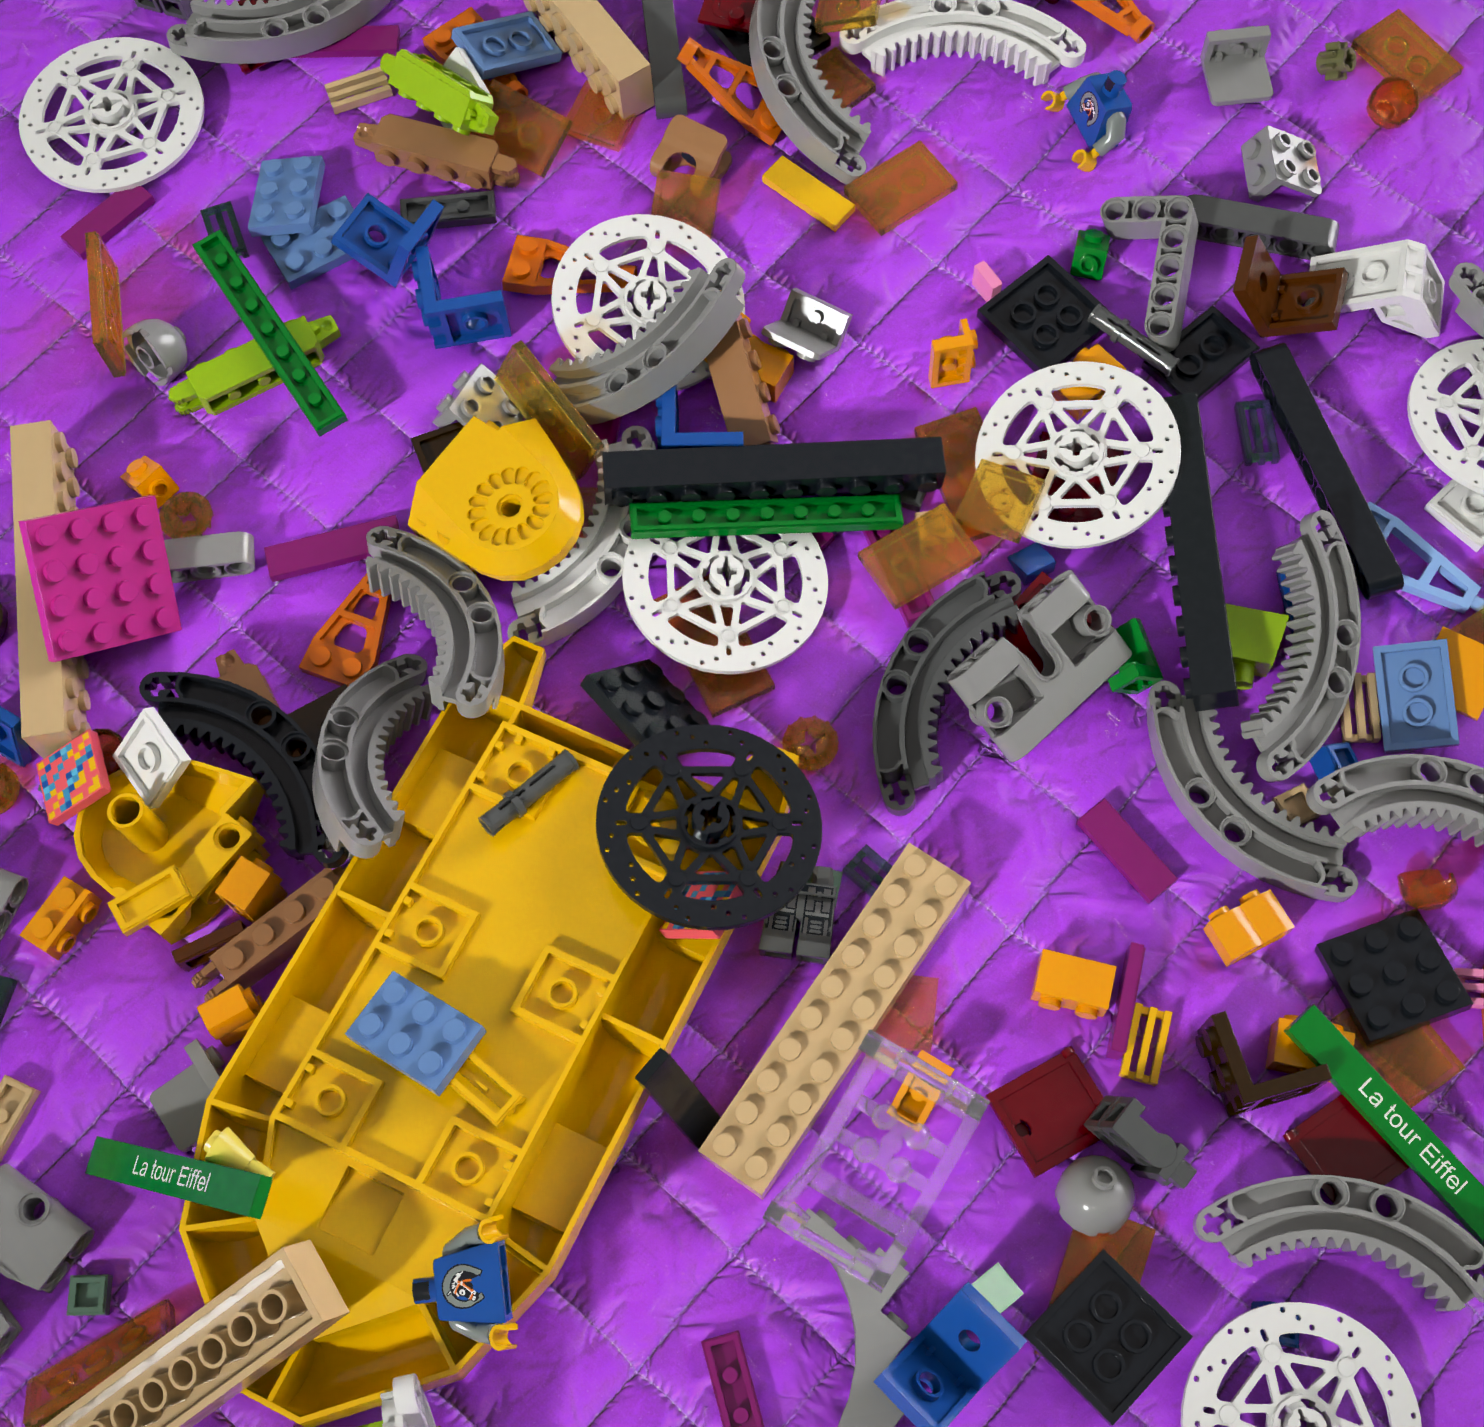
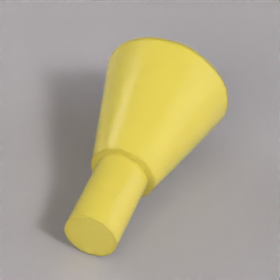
M230 1127L225 1128L222 1132L218 1129L215 1130L204 1145L203 1150L207 1152L206 1162L272 1178L276 1174L275 1171L255 1159V1155Z

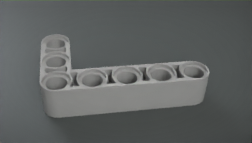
M1183 195L1110 198L1102 204L1100 216L1111 238L1118 240L1159 239L1144 327L1150 340L1166 351L1171 352L1180 342L1199 226L1193 202L1189 197ZM1168 301H1172L1171 303H1169V304H1167V305H1163L1164 303H1166V302H1168ZM1167 330L1165 333L1157 335L1159 332Z
M227 532L164 540L173 583L246 575L255 570L254 536L247 532Z

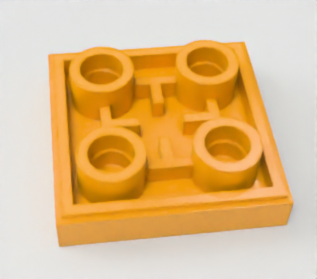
M1443 626L1436 640L1447 639L1456 712L1477 721L1484 709V644Z

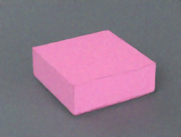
M982 261L974 266L972 285L987 303L1001 292L1002 281L987 262Z

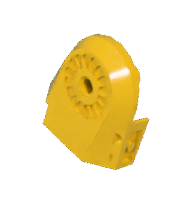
M473 416L416 482L408 526L416 536L431 541L464 563L475 575L477 574L476 570L482 575L501 581H525L547 572L561 562L577 542L584 523L583 499L579 490L580 487L573 474L536 418L503 425L500 428L490 420L485 423Z
M191 760L161 806L150 809L145 804L122 769L108 776L111 792L77 814L73 835L79 860L91 878L115 898L173 864L178 868L194 898L148 924L171 945L206 927L224 908L226 903L215 891L240 856L251 862L255 858L265 862L270 856L268 851L262 846L266 840L256 832L257 829L252 825L265 792L264 789L254 778L195 760Z

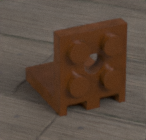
M1259 235L1247 236L1242 250L1233 293L1260 337L1337 330L1349 275L1345 267L1281 275ZM1309 298H1316L1310 305L1302 306Z

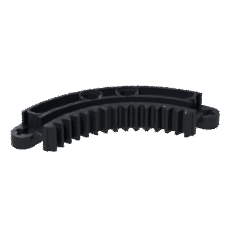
M153 672L142 679L139 686L141 696L150 706L158 708V714L181 744H185L189 739L197 747L201 742L209 750L215 747L220 754L226 752L232 760L237 759L243 767H247L251 774L256 776L266 789L267 795L273 801L271 803L272 807L278 813L275 816L281 825L278 828V832L284 838V840L279 842V846L288 856L296 860H304L305 855H314L322 866L331 869L345 863L349 854L346 847H341L339 852L334 851L331 858H328L322 852V850L329 848V839L317 815L312 791V773L317 747L290 716L269 700L249 689L207 675L185 672ZM161 683L165 690H160L158 696H154L151 690H156L157 684ZM170 689H175L179 698L175 697L174 693ZM272 716L267 724L258 725L263 717ZM307 747L303 755L292 757L296 749Z

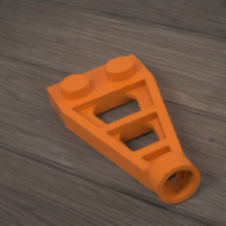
M1070 0L1122 34L1130 36L1138 44L1143 42L1155 27V23L1146 15L1143 16L1132 0H1116L1122 8V11L1119 13L1101 4L1106 0Z
M469 7L423 37L424 47L443 65L455 47H457L451 39L453 28L483 22L484 20L472 7ZM514 73L495 77L491 81L488 79L483 80L490 94L505 102L512 109L520 107L527 100L528 90L517 80Z
M689 37L676 59L686 66V69L744 129L772 146L782 129L770 113L764 99H761L755 110H750L736 95V88L740 83H748L758 87L752 67L706 49ZM713 66H718L733 74L734 79L729 88H723L710 76V70Z
M517 235L502 280L503 290L531 295L552 294L554 278H544L541 276L544 262L549 258L561 261L569 247L549 239ZM628 264L619 266V268L637 276V266ZM611 273L608 274L621 288L628 284L627 281ZM596 279L579 280L576 293H594ZM602 284L601 293L613 292L606 284Z
M366 573L313 637L299 665L300 670L339 686L346 684L348 687L364 673L378 666L392 595L389 594L383 597L381 589L371 593ZM364 595H370L379 599L375 616L372 619L354 613V609ZM349 624L363 627L367 632L364 648L358 653L335 645L336 637Z

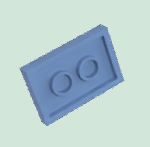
M532 11L456 27L452 30L451 39L457 47L465 49L482 80L557 63L561 60L562 51Z
M322 155L262 161L248 223L251 237L313 232L326 165Z
M345 195L317 208L313 232L261 237L264 246L291 290L353 259L331 243L334 234L354 210Z
M1447 639L1374 646L1372 650L1384 753L1459 746Z
M392 971L345 1034L362 1048L437 1096H440L487 1031L481 1024L395 971Z

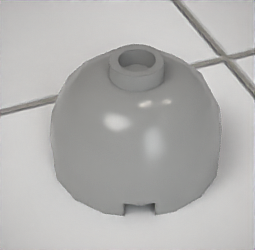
M144 319L133 324L123 332L122 339L127 337L129 344L124 346L128 357L144 377L150 372L159 379L154 384L165 386L174 380L185 368L187 363L186 337L178 327H173L171 324L160 319Z
M1088 1155L1076 1159L1062 1172L1055 1189V1199L1057 1197V1202L1060 1206L1059 1213L1062 1219L1074 1230L1087 1236H1097L1098 1233L1110 1232V1235L1116 1233L1125 1225L1130 1217L1135 1201L1134 1184L1127 1171L1117 1161L1106 1156Z

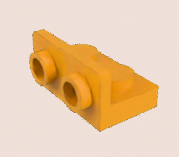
M967 318L960 319L958 336L948 335L931 341L928 374L931 388L970 381L971 368L976 366L973 350L978 349V339L975 329L970 330Z
M63 876L21 932L20 936L56 960H59L63 954L72 949L76 942V936L84 925L90 923L95 918L102 900L90 890Z

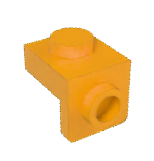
M145 455L141 459L131 462L126 472L120 476L128 487L141 496L155 495L158 509L179 491L178 485L163 467Z

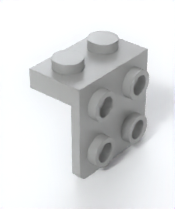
M1269 25L1228 30L1219 29L1207 32L1200 59L1212 105L1224 106L1271 100L1273 88L1265 60V53L1271 38Z
M1267 125L1241 146L1249 199L1260 202L1281 185L1312 197H1317L1322 193L1316 149L1310 141Z
M798 288L791 289L781 319L764 326L761 334L768 337V342L780 348H791L797 351V356L801 359L815 362L839 351L853 314Z
M480 363L471 372L467 373L464 370L452 384L456 388L452 395L447 393L438 403L436 409L439 413L432 422L439 428L450 425L455 420L465 426L475 416L485 423L490 420L501 428L503 425L521 422L529 409L525 407L524 399L485 365Z
M197 1038L184 1047L193 1064L150 1095L151 1104L174 1144L181 1152H188L197 1146L206 1099L223 1073L221 1066L225 1064L222 1056L213 1045L206 1048Z

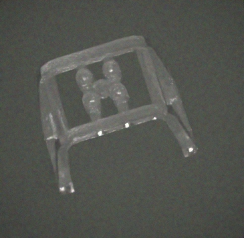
M870 1029L858 1048L866 1053L839 1104L799 1172L771 1201L762 1218L793 1237L794 1240H798L844 1269L847 1273L882 1293L978 1127L991 1101L906 1051L905 1048H901ZM877 1068L963 1119L948 1146L932 1137L926 1125L921 1123L913 1124L898 1115L893 1105L888 1103L879 1105L863 1095ZM854 1108L872 1117V1122L877 1128L890 1130L881 1138L880 1147L873 1137H859L844 1128ZM903 1139H905L906 1144L911 1149H924L940 1159L930 1179L913 1170L907 1158L903 1156L894 1157L901 1150ZM836 1140L853 1150L854 1157L859 1162H870L886 1172L888 1179L892 1182H905L921 1192L906 1220L821 1168ZM810 1186L889 1235L894 1241L884 1257L859 1248L855 1256H852L806 1227L811 1217L796 1202Z

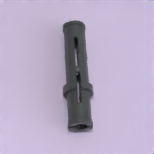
M1100 303L1093 309L1087 319V322L1092 323L1110 336L1109 340L1114 344L1119 342L1165 374L1166 377L1171 375L1180 362L1179 358H1176L1130 326L1131 322L1128 319H1120Z
M564 749L552 761L515 790L505 792L502 795L503 799L498 804L478 817L482 827L490 836L494 837L496 833L516 817L522 818L527 814V808L579 768L577 760L568 750Z

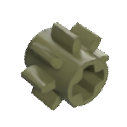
M1336 41L1325 43L1326 51L1319 52L1316 59V67L1319 74L1325 75V81L1346 80L1347 72L1353 71L1356 66V53L1354 49L1348 47V42Z

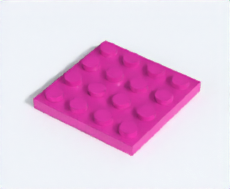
M155 495L18 521L49 662H58L182 630Z

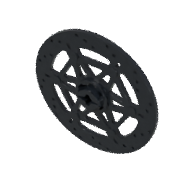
M708 724L688 725L669 729L647 738L628 751L618 761L607 777L599 796L596 811V837L601 857L612 879L642 909L655 917L682 927L698 930H729L748 926L772 916L798 895L809 880L817 863L822 842V819L816 795L804 773L776 746L761 737L732 727ZM696 752H713L733 756L735 761L732 766H683L677 757ZM660 754H662L666 760H663ZM752 755L751 760L747 761V756ZM652 769L658 770L663 779L642 813H628L626 807L637 784ZM755 770L764 772L777 785L787 801L790 813L775 812L751 778ZM692 776H716L723 778L710 792H706ZM681 780L696 796L685 800L677 781ZM735 780L738 782L733 799L728 800L720 796L724 789ZM667 789L671 790L678 809L654 812L653 810ZM744 790H749L763 812L745 810L738 807ZM690 812H692L691 823H690V829H689V833H688V831H687V828H688V816H687V815H688ZM731 817L732 820L730 826L731 833L733 834L728 838L726 835ZM668 820L676 821L675 830L650 825L651 823ZM742 820L766 823L768 826L745 830L743 829ZM641 836L667 873L661 882H656L642 869L631 852L627 837ZM790 836L793 840L792 847L785 863L771 880L764 882L757 874L758 868L776 837ZM654 837L680 842L673 861L668 859ZM760 837L766 838L754 860L750 861L741 841ZM689 849L699 854L686 870L680 869L686 850ZM733 849L742 866V870H738L723 854ZM708 858H713L728 874H696V872ZM687 885H737L743 895L727 900L711 901L684 896L682 892ZM671 891L672 893L670 894V896L668 898H665L664 896L666 892ZM754 891H757L761 898L757 897Z

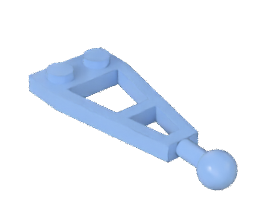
M1370 501L1367 503L1385 539H1387L1391 532L1428 563L1418 580L1403 575L1404 587L1401 589L1402 591L1462 614L1470 607L1484 615V599L1477 596L1481 589L1478 584L1402 520ZM1436 572H1439L1464 594L1460 597L1429 585Z

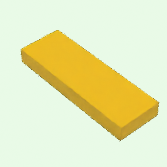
M783 155L762 175V182L834 232L855 212V204Z

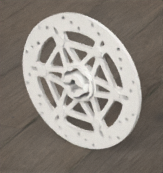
M114 37L92 41L62 54L46 66L34 79L24 96L20 108V138L33 164L45 176L62 186L90 193H111L132 189L165 174L191 149L203 123L205 111L203 91L190 65L180 55L173 53L171 49L159 43L132 37ZM122 60L119 67L82 77L77 74L80 70L100 62ZM149 64L159 69L171 79L174 87L162 90L139 71L141 65ZM125 77H128L126 90H118ZM113 78L106 90L92 84ZM136 81H140L152 93L134 95ZM59 87H65L67 91L56 119L44 122L45 112L52 96ZM85 89L95 95L88 101L80 91ZM77 98L84 108L67 116L73 99ZM157 101L141 109L138 107L139 103ZM180 105L178 120L172 133L166 141H159L157 137L168 108ZM157 112L151 129L147 130L140 119ZM85 119L84 125L68 126ZM136 127L144 138L139 139L129 133ZM90 133L86 148L71 137L72 135ZM58 138L63 139L84 157L82 164L77 166L64 160L53 151L49 142ZM98 138H106L99 151L96 152ZM117 138L132 144L110 151ZM139 152H144L148 155L146 158L125 167L101 170L103 163Z
M634 214L620 216L599 223L587 230L571 244L564 253L555 272L551 304L558 334L570 354L575 359L580 358L582 361L586 356L593 359L596 353L602 356L605 353L594 343L588 335L589 333L600 331L616 344L619 343L624 347L626 339L610 327L631 325L632 339L635 340L637 330H646V323L648 321L655 323L657 321L656 314L658 312H666V310L664 311L665 303L675 302L674 290L683 289L681 286L682 281H689L691 279L688 275L689 269L665 252L666 244L675 245L691 254L705 267L709 275L720 260L728 258L714 241L696 228L664 216ZM656 233L660 235L659 239L655 238ZM635 239H645L647 241L646 249L612 260H607L600 255L603 250L620 242ZM640 259L643 260L638 276L619 268V266ZM652 259L657 260L658 277L647 275ZM665 264L671 266L687 279L666 281ZM588 270L596 276L592 311L580 314L576 303L577 286L582 273ZM611 273L627 281L628 284L621 288L608 274ZM602 284H606L618 299L601 307L599 304ZM741 286L736 298L745 306L744 293ZM634 294L633 301L631 304V302H628L627 298H631ZM648 296H650V310L647 309L648 303H646ZM617 308H620L624 315L608 319L602 318ZM703 360L693 372H690L677 384V391L694 386L709 378L711 373L708 363Z
M1476 339L1445 347L1432 355L1420 367L1409 389L1407 412L1412 432L1429 459L1453 480L1484 495V469L1477 465L1480 460L1484 461V447L1478 445L1484 435V339ZM1463 367H1467L1470 370L1472 376L1452 395L1438 392L1441 382L1451 373ZM1473 385H1476L1482 400L1462 398L1461 396ZM1459 407L1478 409L1479 412L1477 415ZM1435 412L1448 416L1464 446L1462 450H1456L1446 439L1439 427ZM1461 419L1480 427L1474 437L1469 436Z
M1088 361L1052 365L1033 372L1012 385L998 398L985 417L979 431L975 451V467L981 491L988 505L998 518L1013 531L1029 540L1046 546L1066 549L1102 546L1126 537L1142 527L1160 510L1168 499L1178 477L1181 460V442L1178 426L1172 411L1162 396L1142 378L1127 370L1105 363ZM1072 387H1091L1105 391L1100 400L1056 401L1052 395L1054 391ZM1119 388H1122L1118 394H1115ZM1039 390L1042 396H1039L1036 391ZM1123 402L1132 404L1144 417L1151 430L1152 441H1138L1118 410ZM1033 404L1038 412L1016 445H1004V438L1012 422L1024 408ZM1092 409L1079 424H1076L1064 412V410ZM1102 412L1106 413L1099 431L1089 427ZM1055 414L1067 428L1056 432L1050 415ZM1113 420L1117 422L1128 441L1105 438ZM1044 422L1050 440L1028 444L1040 423ZM1109 448L1131 452L1126 455L1107 457V450ZM1047 450L1046 459L1024 456L1026 453ZM1075 452H1080V455L1075 456ZM1139 463H1152L1151 473L1143 488L1128 504L1122 505L1117 496ZM1128 464L1116 484L1111 486L1104 469ZM1015 465L1036 497L1031 506L1023 505L1009 489L1002 472L1004 466ZM1027 466L1049 469L1042 487L1037 486L1026 468ZM1098 476L1105 493L1100 495L1087 480ZM1055 477L1065 480L1064 484L1052 496L1048 495ZM1075 484H1079L1091 497L1090 499H1061ZM1054 508H1099L1103 514L1102 518L1087 522H1062L1048 518ZM1113 513H1117L1120 519H1116ZM1036 514H1039L1036 520L1032 521L1034 516Z
M739 498L733 500H746L750 498ZM812 533L778 534L781 539L773 543L758 535H737L761 547L743 554L739 553L735 535L727 536L730 551H719L720 536H712L710 553L687 547L706 536L685 537L679 541H674L670 538L631 539L623 562V593L630 615L642 634L653 646L676 662L690 668L715 674L755 672L771 667L791 656L803 646L816 629L822 617L828 594V574L823 553ZM681 554L701 562L697 568H693L678 555ZM654 555L665 559L667 568V598L659 602L653 600L648 579L649 565ZM767 555L771 557L757 569H754L749 562ZM789 557L796 558L801 572L802 591L798 603L785 598L783 561ZM675 566L693 578V580L678 591L675 590L674 585ZM709 567H710V573H709V578H708V582H707V581H704V580H703V576H704V577L706 576L707 572L709 571ZM772 567L776 569V592L758 580L759 577ZM723 572H725V578H727L728 586H726V580H724ZM743 577H747L748 582H745L740 593ZM694 589H697L702 596L685 603L680 602L681 599ZM754 590H758L773 603L770 604L750 596ZM711 605L716 623L713 624L690 612V610ZM741 605L764 611V613L743 624L739 623ZM721 607L733 608L730 626H725ZM679 616L718 637V645L711 646L697 642L680 633L668 621ZM773 617L786 622L784 627L777 633L763 641L748 646L739 645V635ZM727 648L731 650V655H727Z
M1280 1302L1257 1307L1238 1315L1220 1328L1204 1345L1189 1372L1183 1392L1180 1420L1181 1427H1214L1215 1425L1257 1427L1240 1420V1414L1266 1413L1265 1427H1300V1420L1306 1421L1307 1427H1374L1354 1380V1376L1359 1369L1364 1367L1373 1378L1382 1395L1389 1419V1427H1422L1412 1385L1397 1358L1385 1343L1367 1327L1344 1313L1317 1304L1302 1302ZM1261 1329L1264 1330V1333L1266 1335V1341H1264L1262 1338V1335L1260 1333ZM1288 1333L1309 1334L1333 1342L1339 1346L1340 1351L1333 1361L1285 1353L1280 1345L1279 1337L1282 1334ZM1254 1346L1259 1355L1260 1362L1230 1402L1219 1400L1217 1398V1391L1227 1370L1245 1350ZM1358 1347L1359 1351L1353 1358L1352 1353ZM1291 1363L1322 1368L1323 1373L1309 1387L1304 1389L1292 1370ZM1276 1365L1280 1367L1292 1386L1290 1392L1282 1395L1279 1391L1274 1369ZM1265 1374L1271 1403L1246 1404V1397L1262 1375ZM1336 1376L1338 1383L1329 1402L1326 1403L1318 1396V1392ZM1346 1390L1349 1391L1359 1415L1360 1425L1336 1416V1411ZM1301 1399L1310 1401L1308 1405L1313 1409L1307 1408ZM1204 1407L1213 1408L1214 1412L1212 1414L1205 1413L1203 1409Z

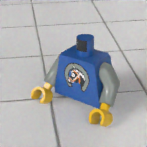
M1113 70L1106 74L1094 72L1064 86V91L1060 93L1046 91L1041 96V100H1053L1052 104L1045 108V110L1051 112L1061 111L1065 100H1069L1067 108L1090 149V152L1079 149L1072 155V161L1079 164L1077 168L1082 171H1092L1097 163L1096 158L1099 155L1103 157L1114 147H1117L1125 137L1126 124L1132 111V103L1123 88L1127 78L1121 71Z
M502 1214L486 1218L478 1224L465 1227L444 1245L442 1257L433 1260L434 1276L416 1278L412 1283L415 1304L437 1302L439 1320L449 1321L452 1330L476 1342L490 1344L497 1351L516 1349L517 1344H511L508 1340V1331L518 1330L517 1323H506L513 1318L505 1247V1239L509 1237V1234L501 1235L496 1228L497 1221L504 1219Z

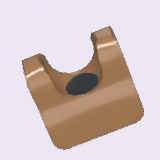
M676 115L670 121L659 146L651 158V175L664 180L669 178L671 173L678 167H694L695 172L691 178V191L694 196L702 200L707 199L732 164V156L726 151L728 145L726 136L684 115Z

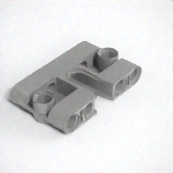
M1067 570L1056 576L1016 613L1031 646L1043 661L1044 667L1041 673H1039L1027 656L1004 637H1001L998 641L989 637L947 677V682L969 709V716L972 722L984 728L1009 762L1018 761L1027 755L1132 655L1131 649L1117 630L1111 626L1112 617L1109 610L1105 606L1094 603L1089 592L1072 570ZM1088 614L1092 617L1090 628L1087 625ZM990 704L994 707V715L991 719H989L987 714Z
M4 1164L0 1166V1273L9 1279L38 1291L43 1290L51 1293L87 1248L95 1231L61 1205L57 1198L48 1195L10 1164ZM44 1202L45 1212L39 1219L35 1220L33 1216L34 1209L39 1203ZM0 1299L1 1358L23 1330L2 1299Z

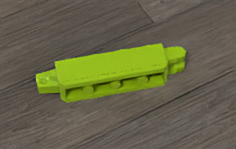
M405 49L397 52L396 56L388 53L383 54L380 59L381 70L390 76L388 83L399 89L398 95L409 100H416L415 105L417 107L434 112L433 117L439 121L453 124L452 129L458 133L468 136L471 132L488 135L494 134L499 117L492 111L494 101L491 94L426 54H416Z
M303 315L284 323L314 368L321 365L325 356L322 349L341 337L339 328L331 315L307 322ZM253 339L236 348H230L224 354L207 362H201L194 368L186 371L188 379L178 383L176 386L173 385L168 391V398L175 403L174 408L181 415L184 414L186 416V414L193 413L203 407L208 414L218 415L283 382Z

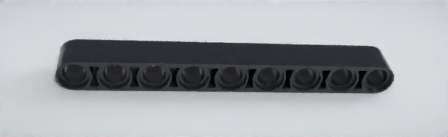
M1280 343L1250 353L1252 372L1320 510L1331 513L1337 522L1345 540L1353 564L1356 582L1365 599L1370 600L1403 589L1404 579L1401 569L1289 348L1285 343Z

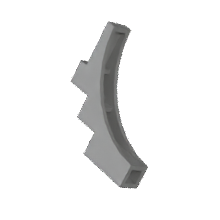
M808 1208L799 1219V1225L820 1246L837 1272L849 1302L855 1333V1367L850 1394L837 1427H895L904 1413L873 1381L890 1365L911 1338L905 1332L909 1326L892 1311L887 1316L881 1312L908 1277L909 1272L904 1269L907 1262L891 1248L884 1252L880 1247L868 1259L864 1255L867 1251L866 1247L853 1236L849 1235L845 1239L835 1231L834 1228L837 1223L821 1209L815 1214Z

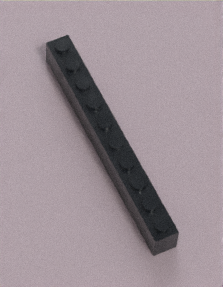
M1197 392L1163 397L1174 415L1181 442V460L1178 477L1173 490L1162 508L1164 518L1170 517L1171 526H1165L1167 546H1174L1175 555L1168 556L1171 577L1178 576V585L1172 586L1175 607L1181 606L1182 615L1176 616L1178 636H1185L1186 646L1179 647L1182 668L1189 667L1190 678H1183L1186 700L1193 699L1196 712L1239 706Z
M941 437L602 452L605 505L613 504L618 507L629 506V503L733 500L739 498L766 499L768 497L781 496L785 498H798L803 495L830 497L835 494L845 493L861 496L869 492L897 494L908 490L932 492L942 488L946 475Z

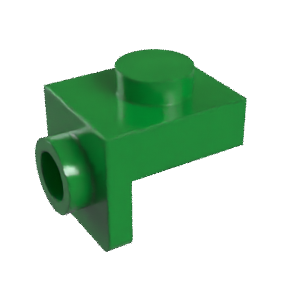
M1097 229L1078 231L1070 270L1072 276L1093 280L1102 279L1110 235H1106Z

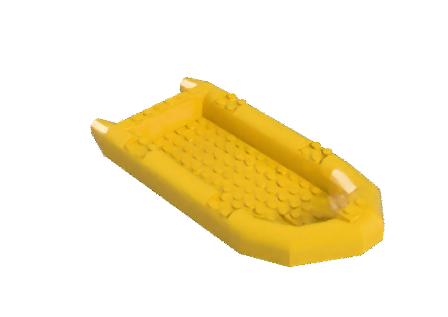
M512 636L503 644L505 661L504 685L497 708L492 709L491 705L489 710L478 718L461 716L457 711L456 704L448 703L445 711L442 710L392 792L391 800L398 802L397 810L405 811L400 839L392 847H388L382 841L379 853L372 858L365 859L353 856L206 1099L194 1159L205 1161L207 1152L203 1148L208 1138L215 1130L218 1129L222 1132L225 1128L230 1127L255 1155V1159L275 1171L276 1174L272 1179L261 1219L185 1200L179 1232L204 1304L206 1305L282 1247L311 1240L350 1311L346 1316L240 1392L304 1427H316L381 1406L380 1394L393 1391L392 1382L394 1377L415 1373L424 1392L463 1380L492 1349L490 1344L476 1342L452 1330L449 1321L439 1320L437 1302L415 1304L413 1299V1280L434 1276L433 1260L442 1257L444 1245L465 1227L478 1224L486 1218L499 1214L504 1216V1219L497 1221L496 1228L501 1235L509 1234V1237L505 1239L513 1318L506 1323H516L555 1281L649 1097V1094L637 1082L635 1076L658 1049L662 1048L668 1054H671L734 930H725L720 939H667L659 931L664 920L655 917L634 903L612 879L605 867L597 843L596 811L599 796L607 777L618 761L630 750L533 709V703L547 656L544 648L516 636ZM777 747L797 766L799 765L798 755ZM564 749L568 750L577 760L579 768L527 808L526 815L522 818L516 817L496 833L494 837L490 836L480 824L478 817L498 804L503 799L502 795L505 792L515 790L552 761ZM652 769L637 784L626 807L628 813H642L663 779L658 770ZM755 770L751 778L775 812L788 813L789 806L777 785L764 772ZM693 778L706 792H710L714 788L710 784ZM681 780L677 781L685 800L696 796ZM733 780L720 796L732 800L738 782ZM667 789L653 810L654 812L678 809L671 790ZM744 790L738 807L740 809L763 812L749 790ZM690 812V813L687 815V816H688V828H687L688 833H689V829H690V823H691L692 812ZM731 817L726 835L728 838L733 834L731 833L730 826L732 820ZM675 820L650 824L656 827L676 829ZM742 820L743 829L745 830L768 826L766 823ZM641 836L627 837L631 852L642 869L656 882H661L667 873ZM781 836L776 837L758 868L757 874L760 878ZM654 837L668 859L673 861L680 842ZM760 837L741 841L750 861L754 860L766 838ZM689 849L686 850L680 869L686 870L699 854ZM733 849L723 854L738 870H742V866ZM708 858L698 871L725 870L713 858ZM667 891L664 897L668 898L672 892ZM392 971L400 974L485 1028L487 1032L473 1051L526 1098L521 1105L518 1104L514 1108L515 1112L510 1117L507 1116L504 1119V1124L500 1129L449 1085L440 1096H437L346 1036L347 1030ZM467 1059L463 1065L504 1101L507 1102L511 1098L507 1092L470 1060ZM459 1072L456 1073L454 1078L495 1114L500 1110L496 1104Z

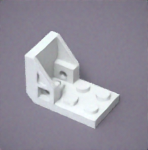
M1407 239L1311 257L1309 271L1345 267L1349 276L1341 313L1374 308L1382 323L1424 338L1440 336L1445 281L1426 244ZM1309 298L1305 306L1313 303L1316 298Z

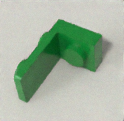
M1132 618L1116 628L1117 632L1131 649L1132 655L1119 668V673L1109 678L1108 682L1112 692L1137 695L1164 678L1141 620L1139 618Z

